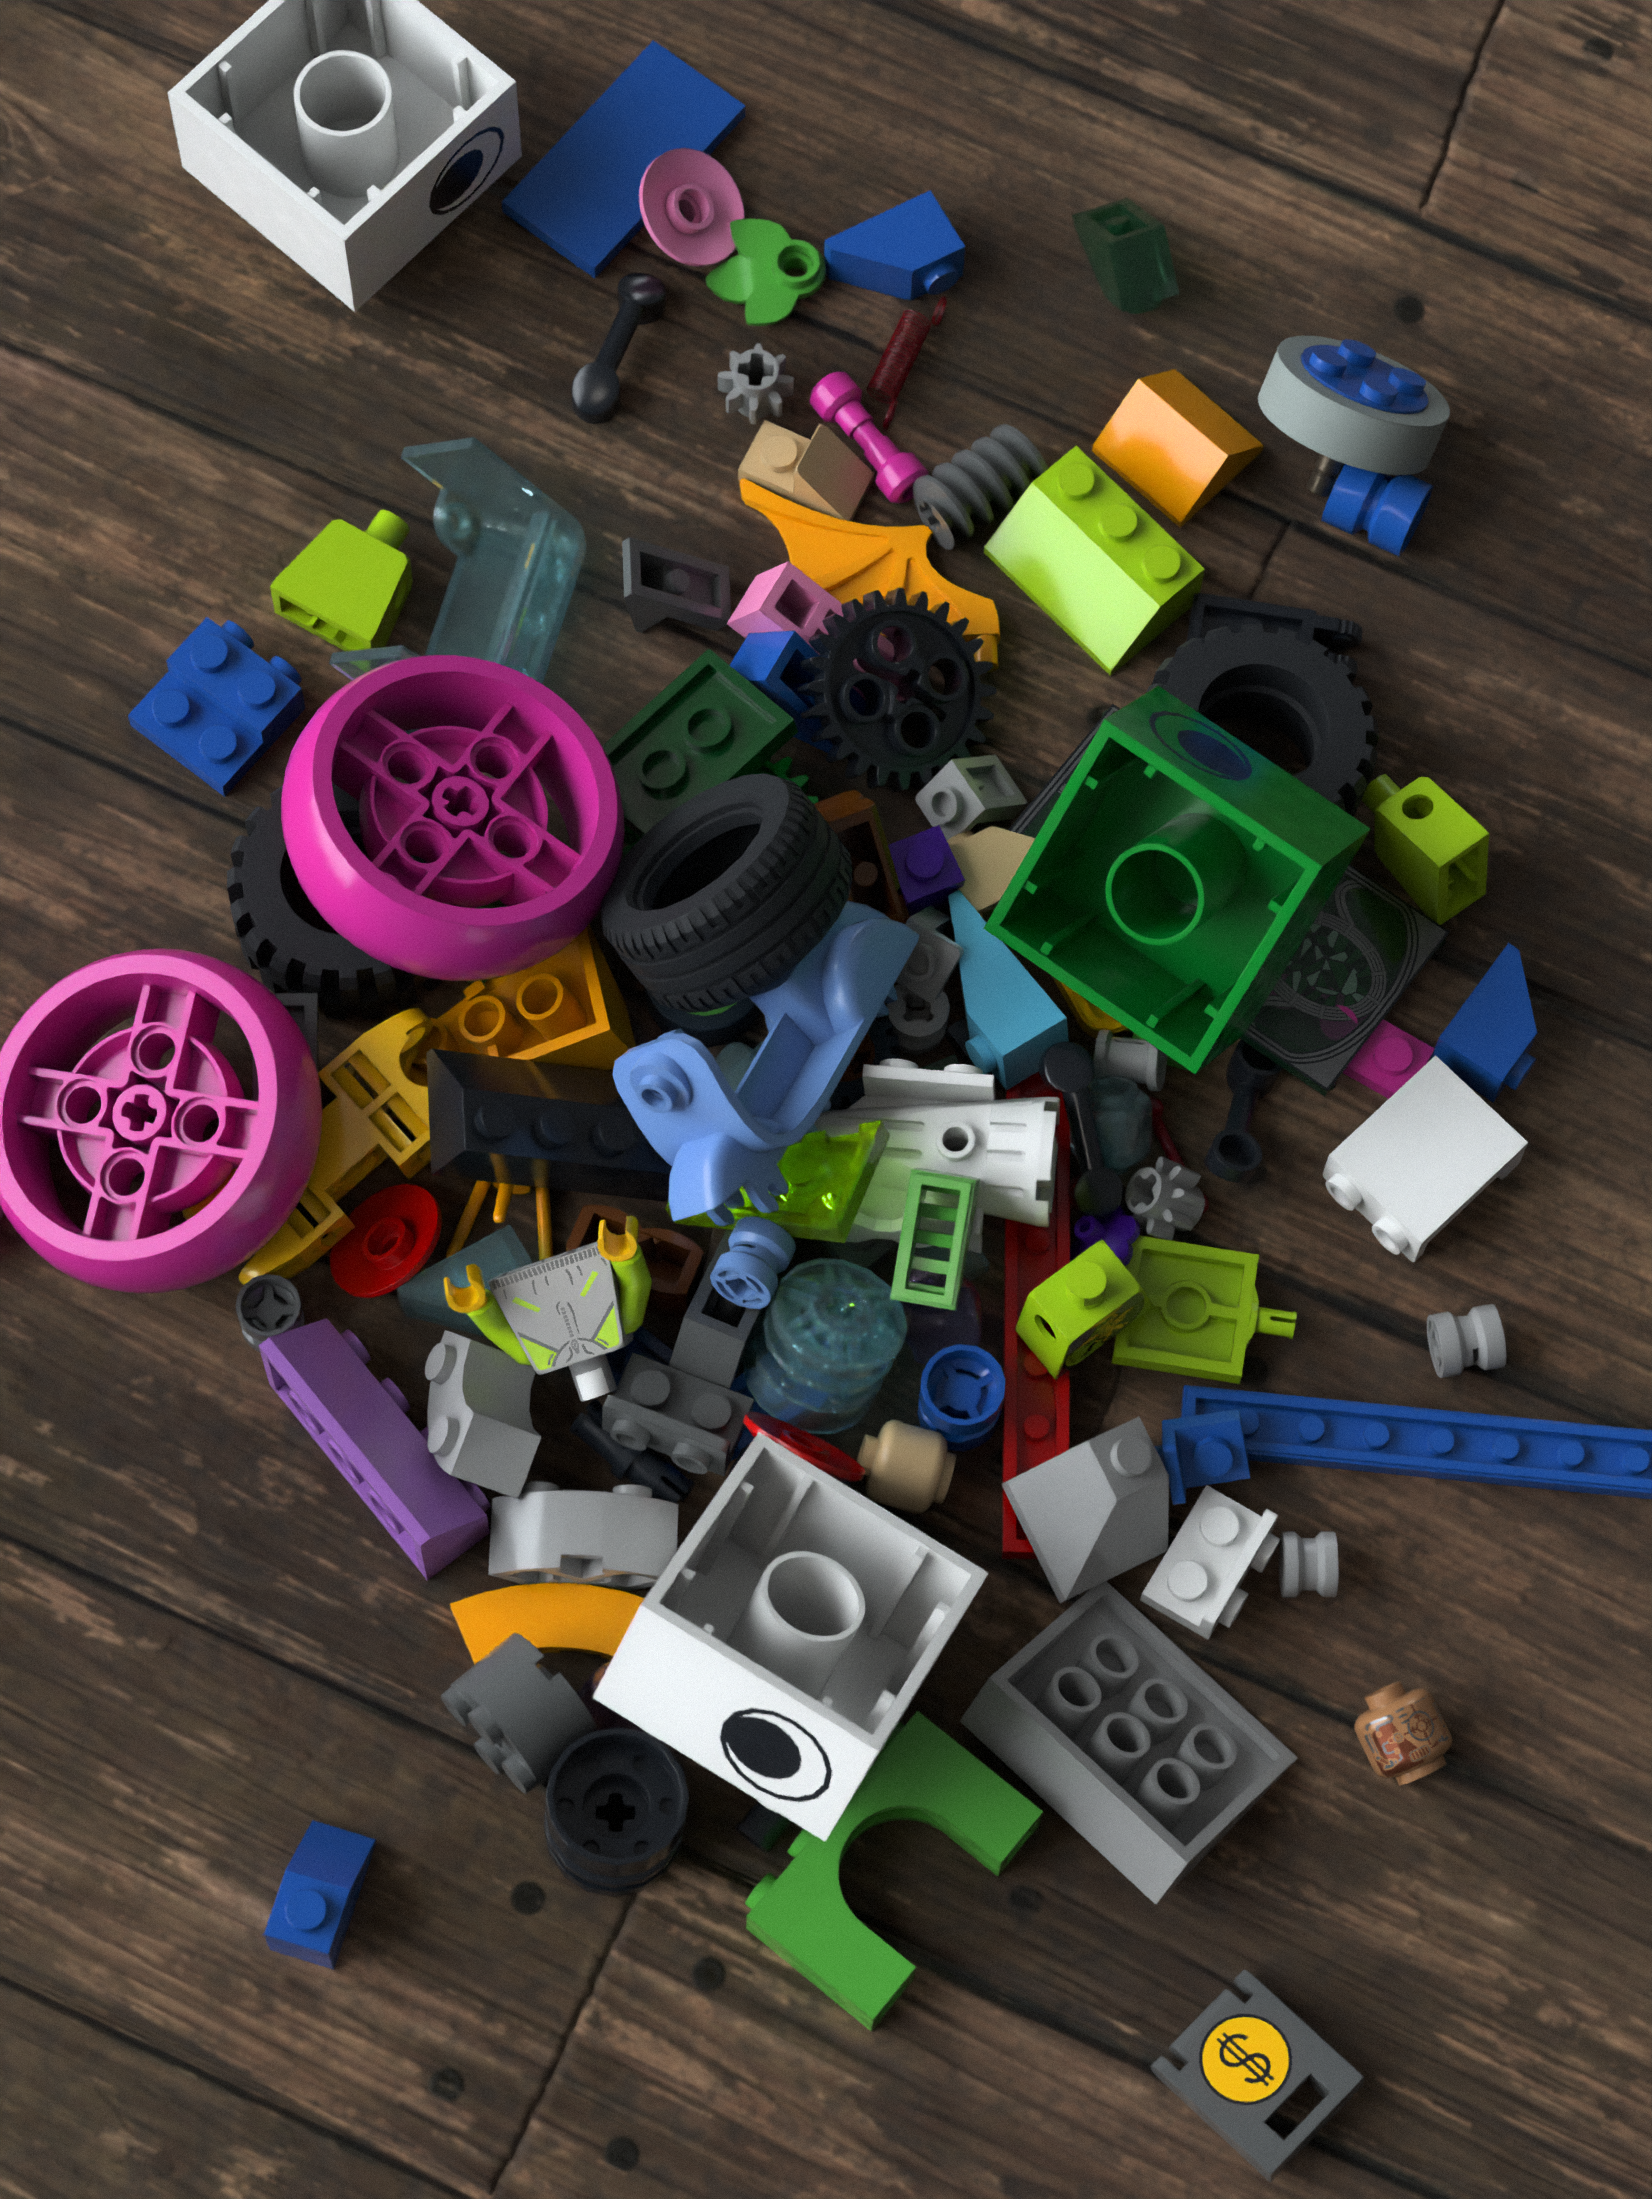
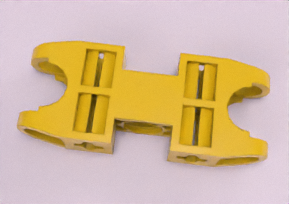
M411 1008L402 1011L363 1033L318 1072V1077L336 1098L322 1110V1134L318 1156L312 1176L299 1202L319 1224L314 1228L300 1211L295 1208L282 1228L243 1267L238 1276L242 1285L254 1277L265 1274L279 1275L287 1280L309 1268L356 1226L336 1202L388 1157L408 1179H411L431 1161L428 1086L415 1084L411 1081L410 1077L413 1060L420 1053L416 1047L426 1038L433 1026L432 1020L422 1009ZM347 1063H350L347 1068L344 1067ZM358 1074L378 1097L373 1099L354 1077ZM386 1105L388 1108L384 1111L382 1108ZM396 1116L416 1140L411 1142L392 1119ZM233 1168L225 1181L207 1198L183 1210V1217L186 1221L210 1204L224 1189L237 1169Z

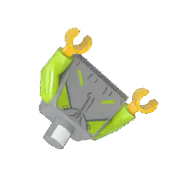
M627 1216L626 1234L615 1235L608 1231L606 1221L601 1220L599 1222L598 1241L501 1273L488 1281L491 1291L485 1289L480 1267L476 1264H469L466 1266L468 1280L471 1283L470 1286L459 1288L451 1283L450 1278H444L446 1301L454 1311L467 1313L489 1340L520 1365L532 1366L538 1375L569 1366L580 1401L612 1392L617 1389L606 1353L623 1348L633 1341V1332L643 1324L652 1286V1278L641 1247L637 1244L639 1222L636 1217Z

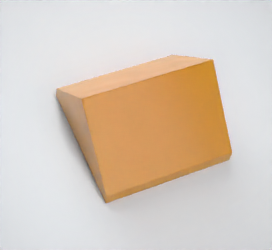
M1176 369L1138 378L1092 445V452L1181 528L1261 453L1264 445Z

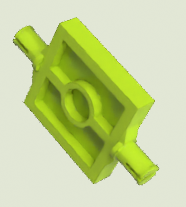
M1140 1235L1131 1244L1133 1256L1126 1265V1268L1144 1289L1153 1307L1115 1335L1112 1364L1240 1384L1245 1351L1255 1332L1293 1339L1297 1312L1259 1307V1299L1255 1287L1259 1260L1258 1254Z

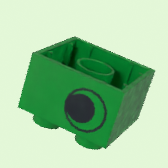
M1157 686L1104 719L983 929L1186 1069L1197 1074L1247 1032L1371 829L1160 686Z

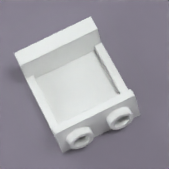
M1435 1055L1329 1154L1323 1171V1177L1327 1181L1326 1188L1330 1195L1345 1209L1352 1211L1356 1208L1373 1224V1234L1388 1251L1396 1255L1402 1252L1410 1261L1415 1262L1424 1253L1429 1241L1497 1177L1503 1180L1520 1163L1528 1142Z

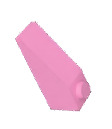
M788 561L756 575L728 620L727 625L745 639L749 633L796 631L809 644L810 637L818 634L830 635L822 622L825 617L833 614L844 616L841 602ZM879 634L877 641L878 650L884 659L891 662L894 657V646ZM854 659V668L861 673H867L859 666L857 660ZM896 679L889 681L896 685V687L899 684V682ZM852 686V688L866 700L863 692L857 687ZM897 694L896 699L898 701L905 699L899 694Z

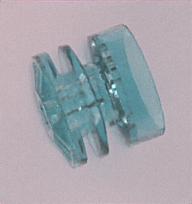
M817 1258L798 1264L781 1279L775 1295L768 1305L766 1315L761 1319L753 1335L743 1362L746 1385L759 1406L772 1417L809 1433L833 1434L853 1427L869 1411L881 1388L883 1378L889 1373L893 1361L902 1349L907 1332L903 1305L898 1300L890 1299L891 1287L869 1269L842 1259Z

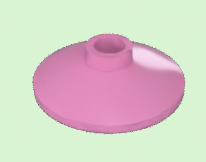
M690 148L673 149L653 160L647 167L641 180L639 205L644 224L654 242L668 256L689 266H710L728 257L736 248L730 233L731 221L744 219L742 198L731 175L711 156Z

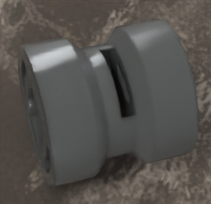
M265 1274L254 1277L243 1285L237 1295L235 1308L244 1340L252 1349L259 1353V1345L269 1337L304 1326L306 1323L297 1289L289 1280L279 1275ZM283 1317V1320L281 1321V1323L276 1326V1324H277V1323L281 1320V1318Z

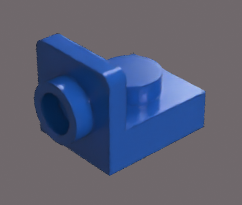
M1240 1409L1162 1420V1445L1154 1447L1169 1475V1487L1173 1505L1186 1503V1488L1250 1479V1465Z

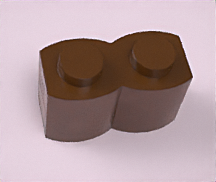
M583 1205L567 1241L566 1252L598 1241L599 1222L601 1220L606 1221V1227L611 1233L615 1235L626 1234V1217L630 1215L606 1205ZM639 1224L637 1244L641 1247L652 1278L646 1310L665 1317H684L701 1283L704 1270V1252L694 1241L678 1232L663 1228L643 1229Z

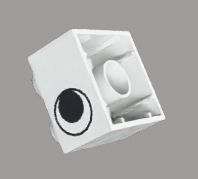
M269 0L168 92L182 167L354 312L522 156L516 81L418 0Z
M758 1432L641 1603L592 1698L641 1727L650 1736L667 1743L754 1797L766 1808L780 1813L813 1835L826 1841L987 1577L988 1572Z

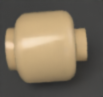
M890 1420L883 1425L878 1437L865 1435L857 1462L865 1469L864 1487L870 1500L914 1514H921L931 1506L932 1502L943 1503L952 1479L956 1454L947 1452V1441L941 1433L900 1420Z

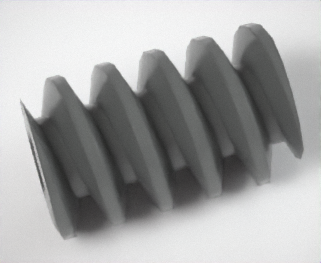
M1001 424L992 430L990 438L980 437L975 440L971 446V451L968 449L960 450L953 456L952 463H940L932 471V476L924 475L917 478L913 484L915 506L923 524L933 532L932 538L944 549L952 550L955 546V541L950 529L954 528L963 537L970 538L975 532L970 518L971 515L983 525L991 524L994 516L989 503L993 502L1002 512H1009L1014 506L1009 490L1012 489L1021 498L1031 484L1028 478L1037 479L1048 469V466L1038 449L1023 433L1008 424Z

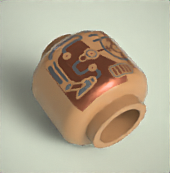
M1397 1681L1364 1697L1369 1709L1358 1716L1354 1728L1377 1776L1381 1778L1395 1777L1400 1786L1418 1780L1446 1765L1443 1754L1450 1749L1452 1736L1430 1691L1424 1688L1405 1691L1401 1681Z

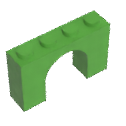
M919 1711L913 1715L906 1725L900 1721L898 1722L879 1753L878 1759L871 1766L827 1840L823 1841L803 1829L788 1850V1853L794 1857V1860L779 1878L769 1872L757 1884L745 1901V1905L751 1909L747 1915L746 1929L870 2031L876 2027L914 1980L916 1967L858 1920L846 1904L841 1892L838 1872L842 1859L851 1844L865 1831L881 1823L894 1820L918 1821L943 1832L998 1877L1040 1826L1043 1814L1041 1809Z

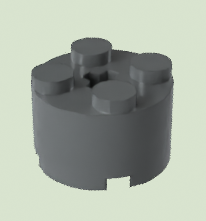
M513 1633L454 1681L450 1688L440 1697L450 1713L463 1726L471 1723L479 1733L481 1738L474 1743V1747L485 1763L498 1775L505 1771L512 1782L524 1794H527L533 1788L539 1787L550 1777L551 1769L566 1747L589 1732H593L597 1727L586 1706L559 1672L553 1676L540 1664L535 1666L544 1655L526 1638L518 1633Z

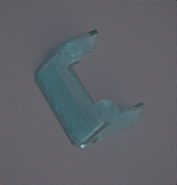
M475 437L404 447L400 458L441 489L433 513L435 532L441 543L458 556L424 656L457 655L487 660L517 670L543 684L585 557L586 539L580 523L573 515ZM400 645L332 653L329 664L350 680H354L379 666L420 655Z

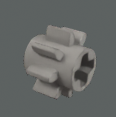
M756 343L754 349L745 351L741 355L732 350L730 352L731 371L718 372V390L728 393L726 397V412L730 414L738 410L744 416L749 417L751 424H756L758 418L765 417L770 413L780 417L782 415V399L780 396H792L794 391V378L789 375H783L786 370V356L780 354L774 357L769 352L764 351L760 343ZM751 382H759L761 385L754 386L751 385Z
M1164 1157L1158 1158L1155 1169L1151 1167L1139 1168L1127 1185L1125 1200L1128 1208L1134 1213L1132 1217L1138 1221L1140 1229L1156 1238L1171 1241L1175 1230L1191 1231L1201 1218L1204 1210L1205 1199L1203 1193L1195 1186L1201 1177L1200 1174Z

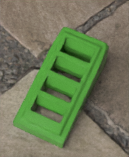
M923 1168L911 1169L890 1299L950 1310L957 1309L981 1178ZM933 1191L960 1196L958 1208L924 1203L926 1192ZM921 1217L955 1222L954 1234L919 1229ZM916 1243L951 1249L949 1261L914 1255ZM911 1269L947 1275L945 1287L910 1282Z

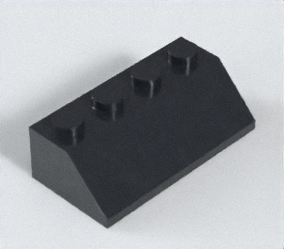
M433 1048L426 1053L431 1175L662 1202L668 1200L669 1177L672 1166L658 1154L638 1127L617 1091L612 1075L613 1071Z

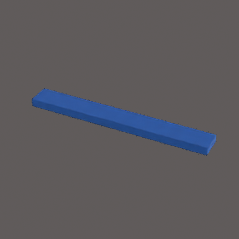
M1184 1385L1182 1391L1180 1418L1240 1409L1248 1460L1652 1499V1430Z

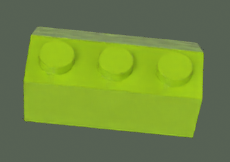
M1078 446L1072 448L1030 484L984 547V554L1110 676L1192 607L1194 593H1200L1205 571L1204 567Z

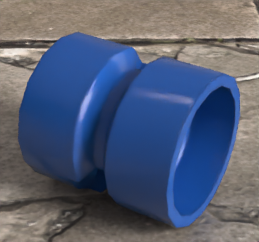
M1345 464L1328 498L1321 521L1351 535L1364 529L1367 531L1368 543L1401 557L1420 523L1434 485L1412 475H1397L1393 478L1388 476V474L1367 471Z
M957 1344L949 1346L932 1356L922 1372L917 1412L921 1427L937 1431L944 1436L947 1441V1450L967 1451L980 1447L993 1436L1000 1423L1006 1381L1001 1365L989 1352L974 1345Z

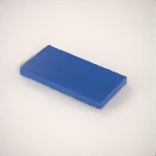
M653 40L502 201V212L595 279L645 225L640 211L639 190L642 177L650 163L663 153L678 148L695 149L710 155L745 117L746 105Z

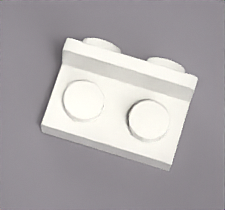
M1206 1485L1144 1589L1140 1601L1209 1640L1218 1623L1230 1628L1249 1595L1239 1588L1250 1568L1260 1573L1264 1571L1281 1539L1271 1534L1278 1515L1266 1509L1264 1514L1260 1516Z

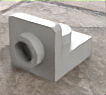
M996 755L951 759L915 798L916 803L932 827L940 825L946 840L959 833L970 831L977 823L1014 819L1029 804Z
M931 905L909 917L905 924L919 934V939L896 980L897 983L927 1002H933L940 996L964 953L960 945L943 935L951 918Z

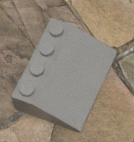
M1107 1581L1086 1592L989 1677L960 1720L964 1726L1155 1905L1197 1866L1298 1758Z

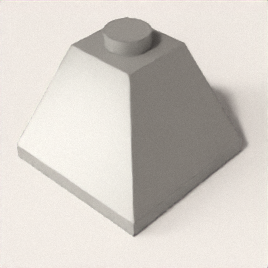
M1140 1417L1102 1433L1001 1484L1059 1603L1168 1551L1169 1475Z

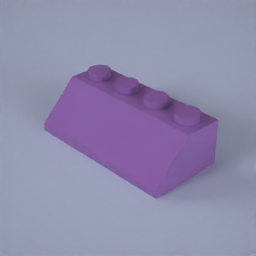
M325 1318L269 1337L259 1345L270 1386L427 1581L490 1533L485 1511L491 1505L477 1484L463 1479L459 1481L456 1477L446 1473L438 1465L433 1453H430L427 1447L428 1426L419 1432L404 1414L411 1407L399 1388L388 1377L379 1383L365 1364L371 1360V1357L351 1330L346 1329L339 1334L330 1321Z

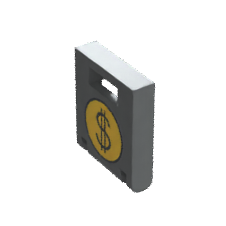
M1243 1970L1234 1979V1983L1249 2000L1244 2004L1231 1991L1224 1989L1169 2046V2050L1185 2066L1179 2071L1171 2062L1160 2056L1151 2065V2070L1171 2091L1271 2183L1363 2086L1364 2077L1250 1972ZM1310 2077V2086L1324 2099L1283 2140L1266 2125V2122Z

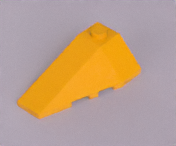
M590 925L574 941L543 962L511 975L489 979L485 983L481 980L475 981L462 991L466 996L464 999L437 1019L430 1018L433 1026L426 1038L416 1047L420 1053L413 1060L410 1077L413 1083L428 1086L426 1053L432 1048L607 1071L613 1069L615 1060L629 1049L636 1047L626 1003ZM385 1105L382 1109L385 1111L388 1107Z

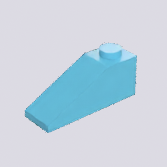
M957 890L948 895L954 942L964 950L958 962V970L969 1033V1040L965 1042V1047L974 1065L980 1068L983 1074L992 1072L1007 1091L1039 1071L1040 1058L1048 1047L1059 1042H1069L1067 1017L1001 940L983 929L987 922L961 891Z

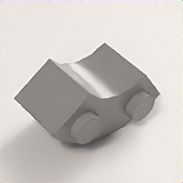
M447 1330L444 1331L441 1343L436 1344L431 1350L425 1365V1376L431 1381L427 1414L428 1450L430 1453H433L438 1465L449 1475L519 1499L541 1440V1436L532 1426L529 1412L531 1386L536 1371L532 1366L520 1365L502 1350Z
M540 1481L525 1482L519 1499L508 1495L492 1498L488 1575L523 1585L550 1582L611 1587L626 1591L654 1586L677 1552L679 1504L652 1498V1489L642 1485H619L613 1488V1492L559 1491V1486L553 1483Z

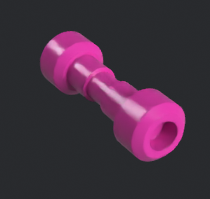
M847 372L828 374L812 389L810 405L824 422H837L848 437L855 439L865 451L864 456L877 471V487L891 503H905L913 499L914 482L920 476L928 475V470L914 453H901L888 436L881 434L873 424L874 419L860 403L862 390Z

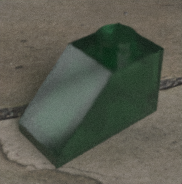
M1124 198L1072 215L1075 230L1104 297L1121 311L1133 314L1148 312L1158 308L1162 304L1161 299L1179 294L1165 226L1130 199Z

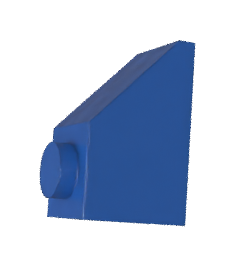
M931 190L824 241V261L826 275L829 279L912 301L926 293L931 295L942 293L952 287L963 276L965 245Z
M796 631L749 633L730 666L795 720L798 733L793 737L828 753L833 746L829 739L814 743L810 739L822 726L819 719H803L801 716L803 711L815 705L814 697L798 693L799 686L814 681V675L800 667L801 661L811 657H819L820 655ZM851 688L849 694L850 704L858 714L864 715L867 707L866 700Z
M1510 943L1506 945L1440 1035L1431 1057L1432 1059L1436 1055L1470 1088L1493 1103L1506 1085L1516 1091L1537 1060L1529 1054L1537 1035V1029L1519 949Z
M312 1820L285 1870L264 1931V1937L270 1950L330 1969L335 1968L377 1843L376 1839Z

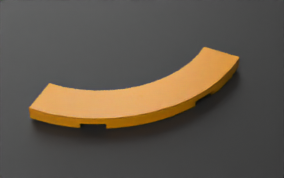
M550 1582L515 1585L482 1592L450 1603V1608L474 1665L513 1633H518L526 1638L541 1653H560V1650L579 1651L601 1655V1658L612 1661L645 1598L621 1590L588 1584Z

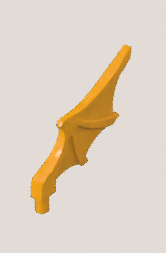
M745 478L740 480L739 485L743 502L764 514L778 529L787 547L790 563L839 602L844 604L845 602L857 599L863 605V595L875 590H879L885 600L888 591L903 588L907 602L912 595L922 591L927 592L928 611L937 604L945 601L950 604L946 619L948 623L965 617L969 620L967 628L962 634L965 642L982 638L984 641L980 649L973 654L975 661L992 662L993 668L988 672L998 669V644L1001 637L1000 620L994 601L950 583L933 568L927 558V544L933 536V532L929 527L925 525L885 527L838 519L782 498Z

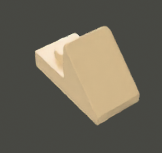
M764 420L738 468V480L740 481L742 478H745L782 498L808 509L838 519L852 521L874 480V472L828 427L822 424L818 425L810 440Z

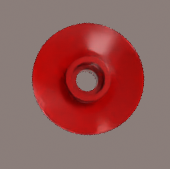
M413 1184L390 1186L368 1197L348 1216L356 1227L331 1249L330 1269L332 1276L345 1292L360 1298L381 1296L402 1286L423 1267L436 1247L442 1227V1213L437 1200L426 1189Z
M753 1411L747 1412L743 1419L744 1424L754 1438L760 1432L838 1481H861L865 1474V1469L846 1453L792 1424Z

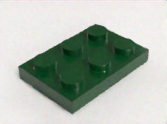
M711 649L706 650L602 745L613 766L619 785L624 812V824L642 838L654 825L674 809L699 793L722 782L753 774L798 733L795 720Z

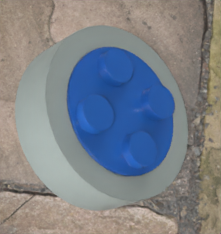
M1295 336L1283 340L1278 346L1258 395V403L1262 412L1277 428L1300 444L1320 453L1316 462V468L1313 470L1307 484L1308 490L1320 496H1329L1336 480L1335 475H1338L1343 463L1363 470L1390 475H1410L1423 471L1427 468L1450 416V408L1446 399L1432 384L1402 364L1376 353L1364 343L1351 339L1340 341L1319 336Z

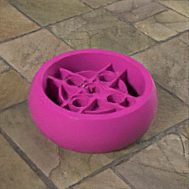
M457 655L410 657L379 666L352 680L335 692L317 710L301 732L291 751L282 788L281 821L284 841L297 879L316 910L342 937L371 957L391 967L432 979L449 981L495 979L520 972L560 952L574 941L596 917L601 909V901L615 879L621 861L625 834L620 789L613 766L594 732L571 706L543 684L517 670L478 658ZM420 729L410 734L404 732L406 730ZM481 772H486L494 776L496 779L489 778L483 775ZM394 777H400L406 780L409 784L402 783L396 780ZM332 783L359 801L360 834L371 861L362 853L346 830L336 806ZM542 785L551 795L563 817L571 848L547 832L548 807ZM498 850L508 852L514 858L507 857L501 854ZM409 855L418 856L424 859L427 863H420L412 859ZM498 900L507 905V907L477 908Z
M166 948L136 950L94 961L61 979L42 994L24 1013L12 1029L0 1051V1205L6 1217L32 1249L53 1267L79 1281L109 1290L139 1294L176 1291L207 1282L239 1266L263 1248L291 1216L305 1192L318 1156L323 1113L321 1088L313 1055L300 1027L282 1002L252 975L232 964L196 952ZM220 1010L238 1023L249 1041L258 1073V1101L245 1099L241 1083L225 1056L212 1044ZM135 1016L133 1027L105 1038L85 1054L110 1029L124 1020ZM175 1047V1055L167 1067L160 1069V1061L163 1054L168 1049ZM101 1100V1109L98 1115L92 1121L87 1122V1113L90 1107L95 1102ZM148 1116L156 1117L153 1124L146 1122ZM219 1118V1127L216 1133L209 1140L203 1142V1133L206 1126L212 1120ZM50 1139L59 1141V1146L68 1168L83 1189L91 1196L83 1231L67 1215L57 1195L50 1168ZM233 1168L237 1169L224 1189L210 1204L184 1223L168 1230L172 1213L188 1209L207 1198L225 1181ZM145 1171V1178L141 1188L136 1193L130 1195L129 1191L132 1180L137 1174Z

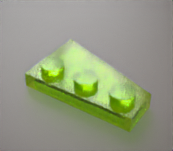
M881 1120L859 1124L858 1133L830 1138L826 1130L807 1133L802 1137V1143L788 1146L781 1160L777 1163L788 1186V1193L775 1196L769 1192L778 1203L779 1209L771 1213L760 1212L751 1202L743 1186H741L739 1190L744 1199V1206L736 1209L725 1206L733 1214L734 1224L718 1226L710 1219L706 1212L674 1221V1223L733 1230L739 1219L752 1216L776 1223L786 1230L791 1237L845 1243L890 1134ZM668 1201L665 1209L672 1218Z

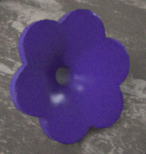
M1120 1206L1111 1215L1104 1218L1095 1219L1091 1215L1081 1217L1074 1227L1076 1240L1070 1246V1262L1096 1242L1104 1240L1123 1265L1126 1266L1133 1256L1131 1244L1136 1241L1140 1234L1138 1221L1131 1216H1127Z

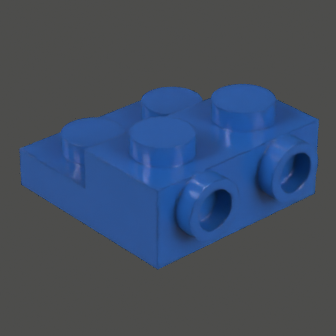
M206 617L166 660L168 672L128 714L130 726L225 797L304 711L305 703L302 688L299 686L302 681L301 676L287 661L278 656H273L269 662L265 661L251 650L254 647V642L239 625L227 620L220 627Z

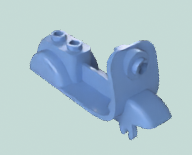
M847 901L837 921L825 937L802 961L778 980L754 995L749 996L765 1015L769 1034L735 1092L730 1087L709 1050L701 1041L684 1033L681 1028L664 1033L656 1040L631 1048L615 1060L612 1075L618 1093L652 1147L672 1166L669 1177L668 1200L673 1221L706 1212L710 1219L718 1226L734 1224V1216L725 1206L731 1209L744 1206V1199L739 1190L741 1186H743L751 1202L760 1212L771 1213L779 1209L777 1201L769 1192L775 1196L788 1193V1186L777 1163L781 1160L788 1146L803 1138L813 1136L818 1131L814 1123L821 1113L829 1111L831 1107L829 1099L875 1017L881 1018L889 1015L890 1012L885 1003L889 1004L898 999L893 985L918 942V933L905 924L892 920L884 913L865 904Z

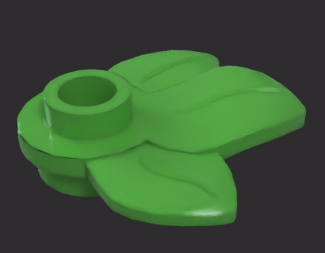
M740 219L730 223L731 237L739 255L719 265L705 278L707 287L722 300L733 304H745V318L748 325L768 326L787 318L795 308L798 299L807 298L821 288L825 280L826 265L824 258L816 248L803 240H791L780 224L762 219ZM799 268L806 274L792 277L785 273L789 269Z

